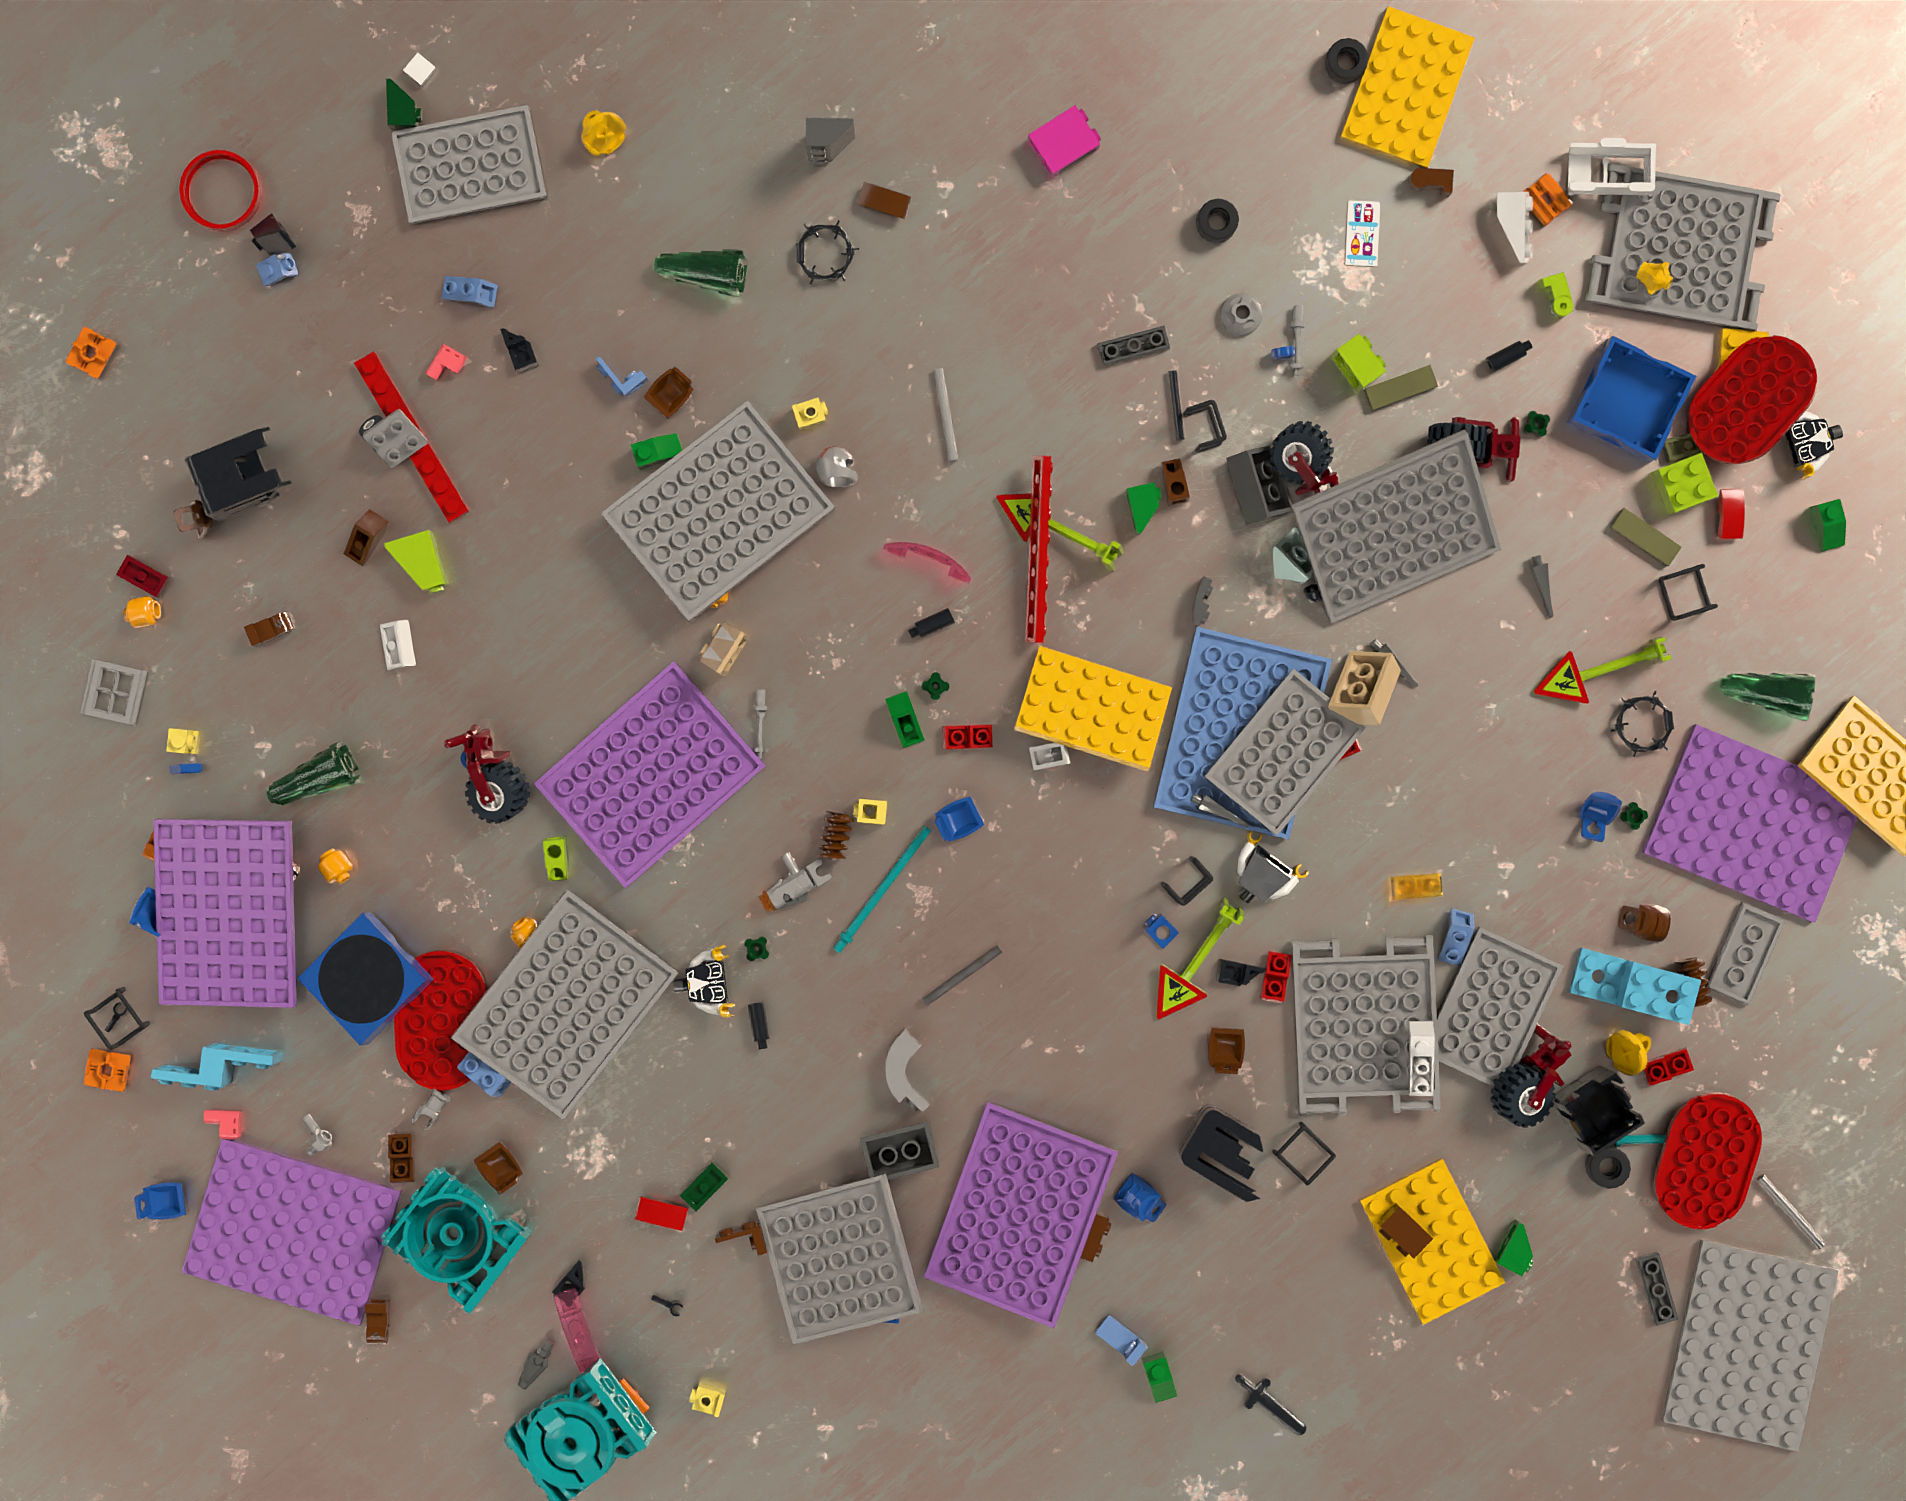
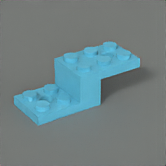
M1580 948L1569 992L1690 1025L1701 980ZM1595 970L1603 972L1604 977L1601 982L1595 983L1593 981L1592 974ZM1669 990L1677 992L1675 1002L1669 1003L1666 1000V993Z
M212 1043L202 1047L200 1069L164 1064L152 1069L151 1079H158V1083L168 1085L172 1084V1082H181V1086L194 1088L196 1085H205L204 1089L218 1091L219 1088H224L225 1085L232 1083L234 1065L245 1066L246 1063H255L256 1068L269 1069V1066H274V1064L282 1061L283 1052Z

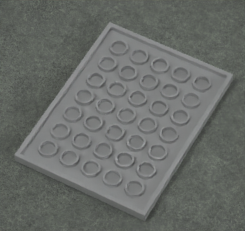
M746 401L601 512V515L680 613L690 622L831 513L835 506L752 405Z
M1465 430L1291 505L1328 619L1331 623L1501 550L1469 436Z
M566 889L452 1034L451 1038L564 1120L673 981L678 971Z
M1701 1239L1661 1420L1670 1424L1799 1452L1838 1270Z

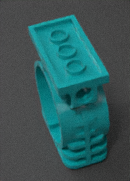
M443 1166L440 1169L436 1167L423 1181L426 1183V1186H421L409 1199L412 1204H407L396 1216L397 1224L393 1223L381 1236L384 1240L382 1245L393 1249V1253L402 1256L407 1264L410 1262L413 1268L422 1276L435 1282L447 1283L449 1296L463 1305L462 1309L470 1314L533 1231L526 1226L523 1228L510 1217L497 1218L494 1209L483 1196L467 1188V1184H462L457 1180L458 1177L450 1175ZM459 1200L463 1201L464 1203L461 1206L442 1208L430 1219L427 1226V1240L430 1247L423 1255L421 1250L426 1245L424 1228L430 1213L442 1204L458 1202ZM480 1215L482 1217L484 1237L478 1251L466 1260L450 1262L445 1269L440 1268L446 1259L465 1257L476 1247L480 1239V1225L477 1220ZM448 1228H456L459 1233L458 1238L450 1237ZM497 1243H499L507 1250L500 1259L496 1260L491 1255ZM483 1267L487 1270V1276L480 1284L471 1276Z
M600 1358L591 1367L578 1375L571 1383L570 1388L556 1393L541 1405L536 1406L530 1413L525 1414L518 1422L513 1423L505 1432L504 1441L510 1450H514L517 1454L520 1464L533 1475L535 1484L540 1488L542 1487L545 1491L548 1501H569L574 1499L581 1491H585L589 1485L608 1472L617 1458L628 1459L638 1451L641 1452L645 1449L657 1432ZM542 1427L547 1431L544 1441L542 1437ZM598 1436H599V1440H600V1451H599V1455H598V1458H597L596 1455H595V1453H596L597 1448H598ZM567 1438L574 1439L576 1445H571ZM544 1447H545L546 1453L548 1454V1456L550 1457V1459H551L553 1462H551V1461L548 1459V1457L545 1455V1453L543 1452V1448H544Z

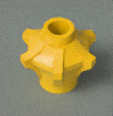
M1645 261L1642 263L1637 272L1636 279L1641 280V283L1647 288L1649 295L1656 293L1658 290H1668L1673 281V277L1669 273L1670 263L1649 264Z

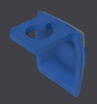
M1606 792L1592 793L1580 809L1579 818L1582 819L1581 836L1585 839L1603 842L1605 839V827L1619 814L1622 801ZM1592 822L1596 823V827L1599 829V834L1597 835L1591 834L1587 829Z
M971 796L959 799L945 806L935 814L936 819L934 820L943 840H948V842L968 836L985 825Z
M147 887L136 902L129 923L160 937L161 934L157 933L156 890Z
M1131 1173L1113 1198L1124 1211L1143 1222L1145 1219L1155 1222L1167 1205L1164 1201L1160 1200V1194L1148 1182ZM1158 1207L1157 1211L1152 1215L1153 1208Z
M167 1182L143 1188V1193L134 1198L137 1219L147 1217V1219L163 1220L186 1215L182 1183ZM141 1200H142V1202H145V1207H143V1212H142V1210H141Z

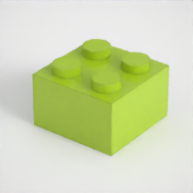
M1360 333L1330 355L1356 393L1386 372L1384 360L1379 355L1376 356L1373 353L1371 342L1366 336L1362 337Z
M1702 453L1652 472L1668 515L1718 497Z

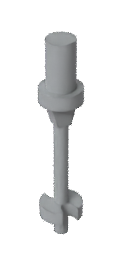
M1293 306L1291 328H1294L1295 358L1294 363L1290 364V369H1294V376H1299V370L1304 369V364L1299 363L1301 328L1305 327V322H1302L1303 306Z
M756 689V706H754L758 718V747H753V752H757L759 759H762V752H767V748H762L763 719L768 706H765V690Z

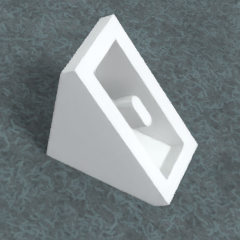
M1050 743L1029 748L1034 770L1070 763L1067 746Z

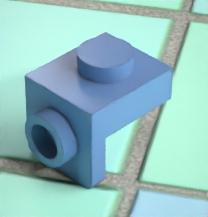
M290 253L274 254L256 264L264 286H271L285 277L298 275L295 261Z

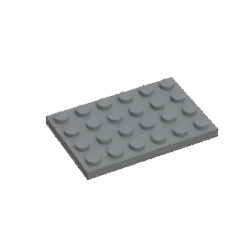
M528 105L391 132L410 224L547 198Z
M1292 669L1204 777L1277 836L1366 727L1329 709L1328 705L1331 699L1295 669Z
M1478 927L1437 1014L1439 1062L1494 1087L1495 1084L1493 1083L1495 1079L1498 1080L1501 1071L1505 1072L1508 1066L1513 1067L1514 1064L1520 1062L1564 966Z

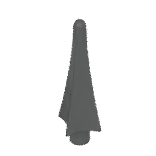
M1536 555L1532 557L1534 566L1529 568L1543 598L1549 618H1552L1554 614L1550 596L1548 563H1543L1541 555Z
M1376 639L1370 643L1369 646L1375 652L1392 653L1401 669L1400 675L1411 685L1418 687V683L1402 666L1387 643L1380 644Z
M1196 793L1192 795L1190 801L1197 804L1196 809L1226 818L1241 826L1249 827L1248 822L1232 814L1209 796L1202 794L1201 797Z

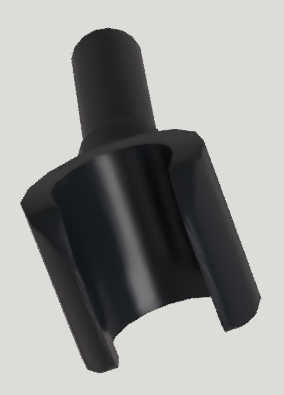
M121 1002L114 1005V1015L104 1029L106 1032L111 1031L120 1017H124L129 1013L127 1008L121 1014L118 1012Z
M652 1296V1301L669 1308L673 1316H680V1313L672 1310L675 1305L683 1307L681 1301L673 1300L670 1302L658 1296Z

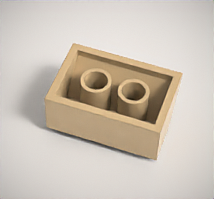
M1350 651L1328 705L1329 709L1357 724L1380 726L1401 672L1393 654Z

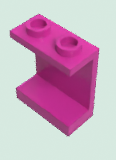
M1076 105L1028 134L1029 143L1052 178L1059 175L1064 167L1094 149L1096 151L1100 147L1099 141L1101 138L1095 128L1091 130L1087 124L1089 120L1083 109L1078 110Z

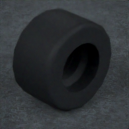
M1351 38L1340 39L1331 46L1326 54L1325 70L1329 77L1338 83H1353L1361 77L1367 68L1369 61L1368 52L1358 40ZM1342 53L1353 55L1355 58L1354 67L1348 70L1340 67L1338 64L1339 55Z
M1219 198L1206 202L1198 212L1196 219L1197 231L1202 238L1212 243H1221L1230 239L1238 228L1239 223L1238 211L1234 205L1227 200ZM1215 212L1222 213L1226 218L1225 227L1219 230L1213 229L1208 221L1210 215Z
M1613 1146L1608 1147L1594 1157L1588 1154L1585 1162L1586 1173L1589 1178L1600 1187L1607 1189L1623 1185L1629 1178L1631 1171L1627 1155ZM1605 1158H1612L1616 1162V1170L1612 1175H1603L1599 1169L1601 1161Z

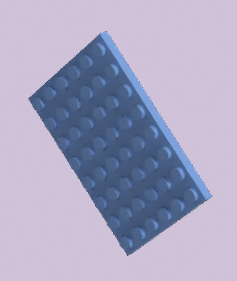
M1196 627L1153 807L1276 836L1204 776L1292 669H1295L1324 693L1332 659ZM1196 793L1201 797L1202 794L1209 796L1226 810L1248 822L1249 827L1241 826L1226 818L1196 809L1197 804L1190 801L1192 795ZM1295 815L1276 837L1290 839Z

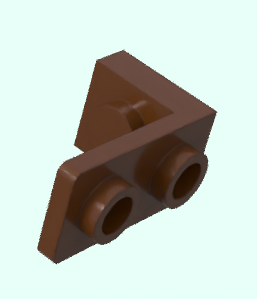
M754 1221L742 1224V1228L733 1230L732 1227L719 1231V1235L715 1237V1242L720 1243L752 1233V1237H749L752 1250H757L758 1256L768 1252L760 1223L755 1224Z

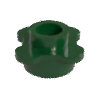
M1536 411L1529 412V420L1524 427L1527 433H1536L1540 437L1547 434L1546 428L1550 422L1549 415L1537 414Z
M934 672L928 681L922 683V689L928 691L931 699L938 700L944 691H948L949 683L944 682L940 678V674Z
M1635 802L1629 803L1628 809L1620 814L1621 821L1627 822L1633 830L1639 829L1640 824L1648 818V812L1639 808Z
M759 937V939L755 940L748 938L745 941L744 945L747 947L748 952L746 958L749 961H754L758 958H768L769 952L766 950L767 939Z

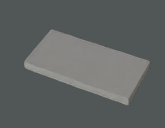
M1741 902L1708 978L1709 983L1705 987H1709L1717 993L1749 1006L1785 924V920Z

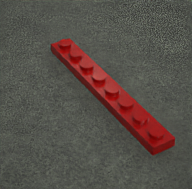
M373 351L354 362L385 417L400 409L424 435L377 354ZM429 442L409 456L448 523L470 512Z
M1033 455L1025 636V641L1033 643H1044L1046 626L1044 624L1047 612L1045 597L1046 590L1048 589L1046 573L1049 565L1047 549L1050 542L1048 525L1051 518L1049 501L1052 495L1050 477L1053 471L1051 456Z

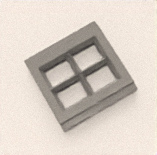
M92 659L80 714L136 726L148 671ZM103 670L116 673L112 689L100 687ZM120 674L133 676L129 693L117 691ZM98 692L111 694L107 711L95 708ZM116 695L128 698L124 715L112 712Z

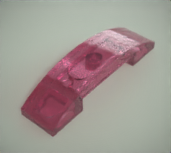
M892 542L885 544L883 550L905 558L908 550L950 566L948 576L970 584L971 577L963 567L948 555L934 548L911 542Z
M575 1287L555 1294L553 1297L567 1342L580 1373H583L598 1359H602V1356L596 1348L583 1313V1305Z

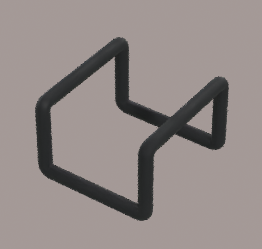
M1208 400L1187 407L1183 413V416H1189L1208 410L1217 438L1199 444L1195 449L1196 453L1220 446L1227 438L1217 404L1214 400Z
M1705 564L1659 577V584L1672 621L1681 620L1718 607L1717 604L1710 603L1700 569L1705 568ZM1695 571L1706 607L1675 616L1664 580Z
M1190 856L1189 860L1203 874L1204 878L1182 898L1167 883L1161 882V886L1181 906L1187 905L1213 881L1211 873L1193 856Z
M125 987L117 988L110 997L93 1009L84 1012L85 1018L109 1050L118 1048L150 1025L149 1021L142 1022L123 996L122 993L126 991ZM119 997L140 1027L111 1045L90 1014L97 1012L113 999Z
M1299 1122L1300 1128L1278 1151L1274 1149L1272 1153L1308 1186L1336 1158V1154L1303 1122ZM1303 1131L1308 1133L1331 1155L1308 1180L1281 1155Z

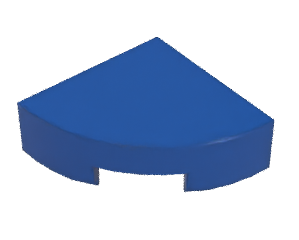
M202 763L169 765L171 774L200 773L202 771Z

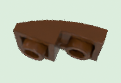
M864 182L857 204L905 219L911 196Z
M412 1134L388 1135L390 1183L415 1182Z

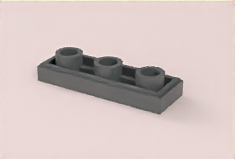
M1160 326L1097 343L1102 365L1107 366L1170 349V344L1165 326ZM1130 343H1137L1138 348L1132 349Z
M1659 1252L1636 1257L1635 1260L1654 1325L1658 1326L1678 1320ZM1660 1286L1659 1292H1655V1287Z

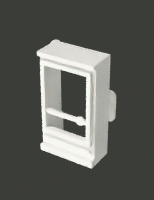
M1603 138L1600 143H1570L1568 195L1653 196L1655 190L1656 144L1626 143L1624 138ZM1591 157H1604L1602 161L1604 165L1603 183L1591 182ZM1608 158H1644L1643 182L1607 183Z

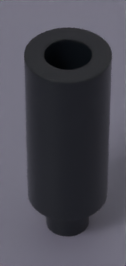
M1529 340L1523 343L1517 341L1486 357L1489 369L1494 373L1527 355L1526 351L1533 348Z
M946 608L915 622L916 627L908 631L911 638L918 635L923 638L954 624L955 621L949 608Z
M764 1002L748 1004L753 1042L758 1043L759 1050L768 1048L766 1040L770 1039L765 1004Z

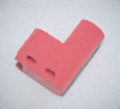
M442 344L425 374L438 380L445 367L459 374L467 358L447 345Z
M204 1111V1124H220V1139L235 1140L241 1137V1111Z

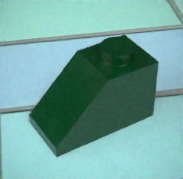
M386 79L387 125L391 130H402L419 126V122H423L422 108H419L417 103L392 79Z

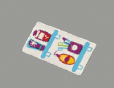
M1348 201L1346 265L1377 266L1380 202Z

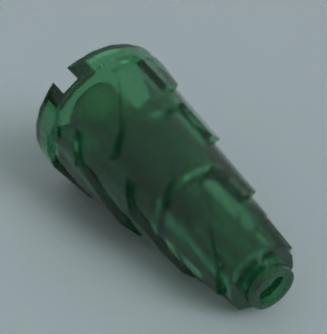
M739 249L679 252V254L667 253L655 258L654 270L658 272L659 276L675 279L676 282L698 285L700 288L718 291L719 294L741 297L747 276V265L741 264V259L747 260L745 250Z
M1731 673L1721 678L1719 690L1723 691V694L1727 695L1726 697L1742 700L1743 703L1763 707L1767 711L1806 721L1810 715L1813 702L1812 692L1814 693L1815 675Z
M342 741L333 743L329 748L317 753L292 772L272 782L273 784L269 786V790L266 792L269 801L277 805H285L299 799L310 798L360 783V775L354 776V771L359 770L353 754L347 745L340 747Z

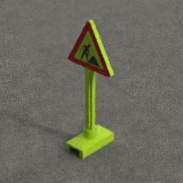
M1031 493L997 495V500L1022 540L1028 542L1030 538ZM1052 519L1049 520L1048 528L1095 552L1096 556L1102 558L1105 568L1114 572L1116 567L1113 562L1118 554L1123 555L1124 553L1121 544L1113 540L1109 546L1104 543L1099 544Z
M1657 637L1651 639L1652 645L1643 648V651L1580 672L1572 651H1568L1533 692L1538 695L1588 704L1589 699L1583 684L1584 680L1646 659L1650 661L1657 658L1658 661L1665 662L1671 660L1672 657L1670 654L1663 655V653H1666V648L1664 644L1660 645V643L1666 642L1665 637Z
M1224 897L1219 903V913L1221 915L1217 919L1218 923L1182 975L1177 974L1163 964L1160 965L1157 1003L1158 1020L1207 997V993L1192 984L1190 979L1225 928H1229L1232 922L1240 925L1244 919V910L1241 907L1236 910L1234 907L1228 906L1227 898Z

